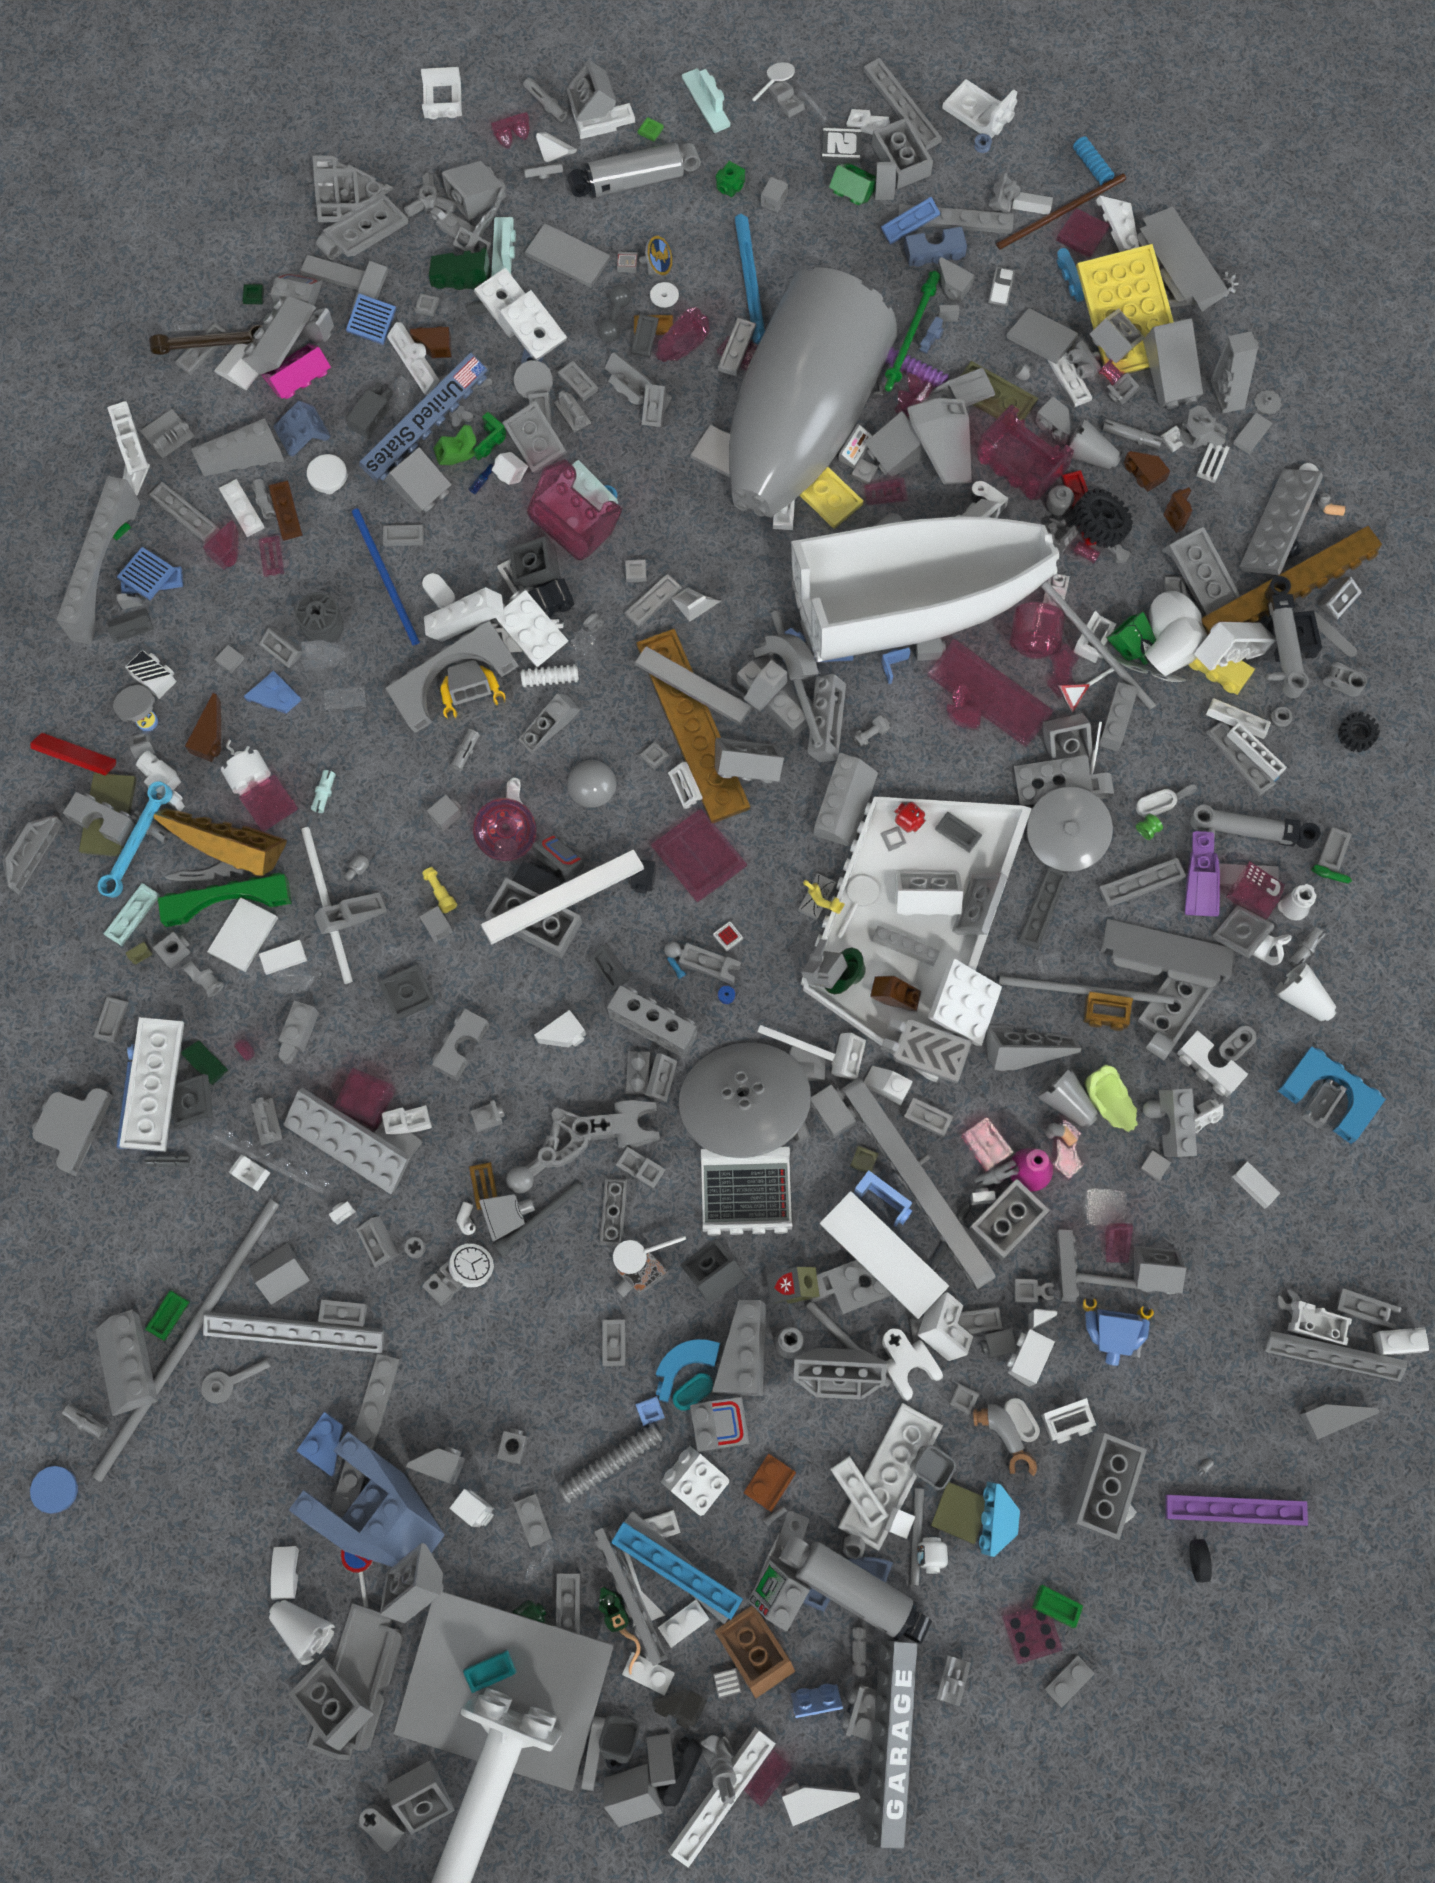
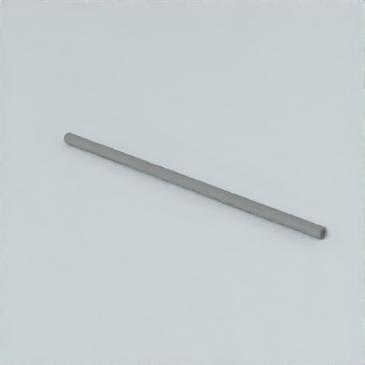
M271 1199L269 1200L154 1379L156 1395H158L202 1327L205 1312L213 1310L278 1209V1203ZM151 1404L133 1411L94 1471L93 1478L102 1482Z

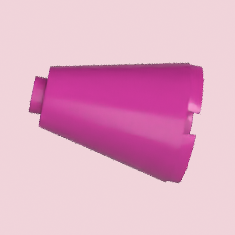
M1024 1148L1013 1155L1010 1161L1013 1160L1016 1165L1010 1169L1017 1166L1019 1169L1018 1174L1010 1176L1013 1182L1017 1179L1030 1192L1041 1190L1048 1185L1053 1175V1166L1044 1151L1036 1148Z

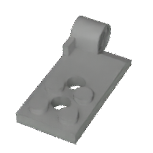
M383 195L324 229L317 239L316 245L330 260H334L342 252L347 257L356 256L407 225L408 218ZM377 217H385V219L379 220ZM362 226H370V228L364 229Z

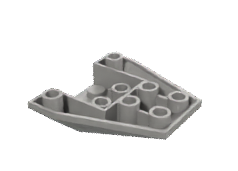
M936 398L908 407L907 410L912 426L942 483H972L969 416L964 400Z

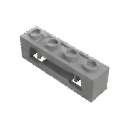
M835 674L817 676L815 682L812 712L823 744L816 747L810 733L808 754L819 762L835 761L839 755L846 683ZM835 692H839V698L834 695Z

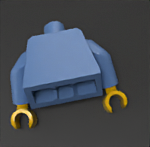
M1085 1298L1082 1306L1086 1311V1329L1093 1343L1097 1344L1100 1351L1107 1352L1105 1363L1118 1366L1120 1354L1132 1355L1133 1350H1138L1147 1340L1150 1326L1148 1319L1153 1316L1154 1311L1150 1309L1148 1316L1143 1313L1144 1306H1142L1138 1310L1137 1315L1097 1309L1095 1312L1094 1310L1097 1306L1096 1299L1093 1298L1094 1306L1089 1307L1086 1305Z

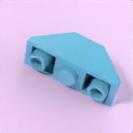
M987 1482L983 1493L985 1508L981 1516L983 1530L979 1539V1546L982 1554L995 1557L1018 1535L1020 1510L1001 1484Z

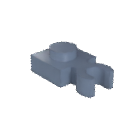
M936 316L927 331V335L920 344L921 348L919 351L927 354L934 341L941 338L944 331L942 328L943 319Z

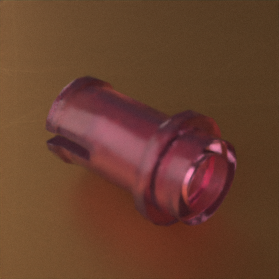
M1079 541L1073 552L1076 553V556L1080 555L1094 564L1101 552L1086 545L1085 541Z

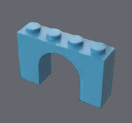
M1310 1047L1281 1085L1278 1092L1297 1104L1317 1080L1331 1079L1340 1086L1347 1089L1345 1092L1348 1098V1107L1343 1117L1333 1129V1132L1352 1144L1360 1137L1386 1099L1381 1096L1382 1094L1377 1089L1365 1085L1359 1076L1351 1075L1344 1070L1345 1068L1342 1064L1326 1057L1324 1051L1319 1048Z

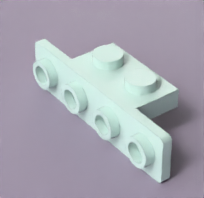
M698 68L682 74L685 85L712 131L716 133L730 127V121L723 111L724 95L721 89L718 90L714 77L710 76L706 69L700 71Z
M513 217L494 218L491 277L504 268L511 274L512 259L515 258L513 242L516 241V232L513 230Z

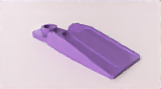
M1195 831L1192 834V852L1190 853L1187 873L1185 914L1218 916L1220 906V869L1218 855L1214 853V833Z

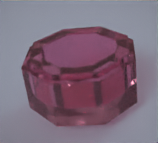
M241 1039L234 1044V1047L246 1061L255 1057L254 1049L247 1041Z

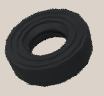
M1204 1539L1191 1540L1189 1555L1193 1576L1196 1582H1210L1212 1564L1208 1545Z

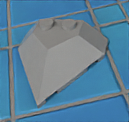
M312 156L318 222H339L393 190V187L390 185H383L377 182L376 178L351 165L346 166L338 162V159L333 156Z

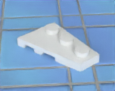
M1099 196L1096 202L1098 206H1102L1105 212L1103 214L1105 222L1109 221L1113 229L1111 234L1119 252L1138 248L1139 243L1131 203Z

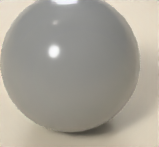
M598 760L580 762L571 770L567 779V789L570 797L584 807H598L607 803L613 797L617 785L612 769Z

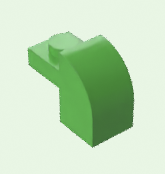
M464 425L456 437L441 436L433 448L438 464L453 465L471 459L475 455L473 447L476 444V437L469 425Z

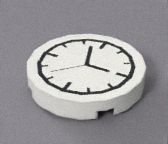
M464 1244L457 1247L453 1251L448 1263L452 1278L456 1282L463 1283V1286L478 1287L485 1284L491 1277L494 1269L490 1253L482 1246L476 1244Z

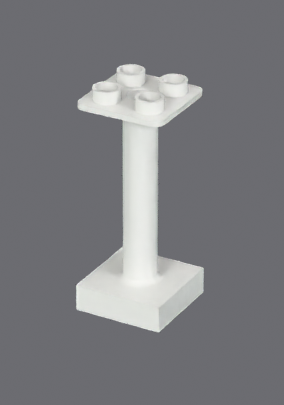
M489 1688L485 1689L484 1695L472 1697L462 1707L460 1714L480 1723L488 1733V1736L431 1883H471L521 1749L535 1746L546 1751H552L560 1740L562 1732L554 1728L557 1719L555 1715L536 1707H530L528 1714L524 1715L509 1709L512 1702L510 1696Z

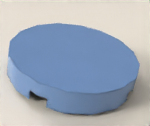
M59 1466L47 1467L40 1471L33 1479L30 1487V1496L34 1506L40 1511L50 1514L62 1512L69 1508L75 1501L78 1492V1484L74 1474L67 1468Z

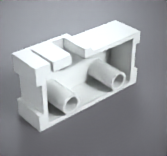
M1302 1301L1293 1302L1291 1309L1293 1310L1292 1321L1289 1323L1287 1331L1337 1346H1347L1348 1338L1346 1336L1352 1319L1327 1312L1325 1308H1315V1305Z

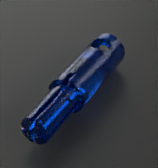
M489 464L470 486L469 491L476 495L488 480V477L493 472V464Z

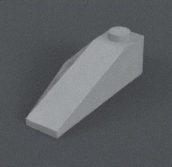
M989 1025L986 1031L988 1060L994 1070L998 1071L1021 1069L1079 1053L1082 1049L1075 1037L1046 1033L1045 1037L1034 1033V1030L1027 1029L1026 1034L1014 1032V1027L1008 1025Z

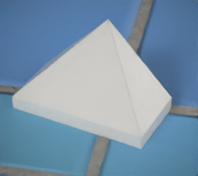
M540 132L536 135L542 156L546 162L574 154L577 151L574 147L547 132Z

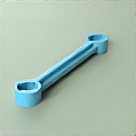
M157 781L149 786L148 797L150 799L110 874L103 876L98 882V890L102 895L114 898L121 894L123 890L121 879L154 819V814L158 812L161 805L167 804L172 798V789L167 784ZM164 786L166 789L165 796L159 800L156 789ZM114 879L116 887L113 892L108 893L106 883Z

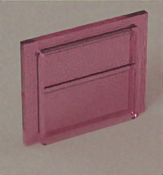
M699 809L651 844L654 851L697 903L747 867L746 862L717 827L711 823V820L702 809Z

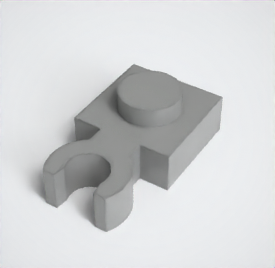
M1015 1279L1014 1303H1038V1297L1045 1301H1051L1054 1299V1296L1046 1295L1045 1289L1053 1288L1054 1284L1045 1283L1042 1286H1038V1280Z

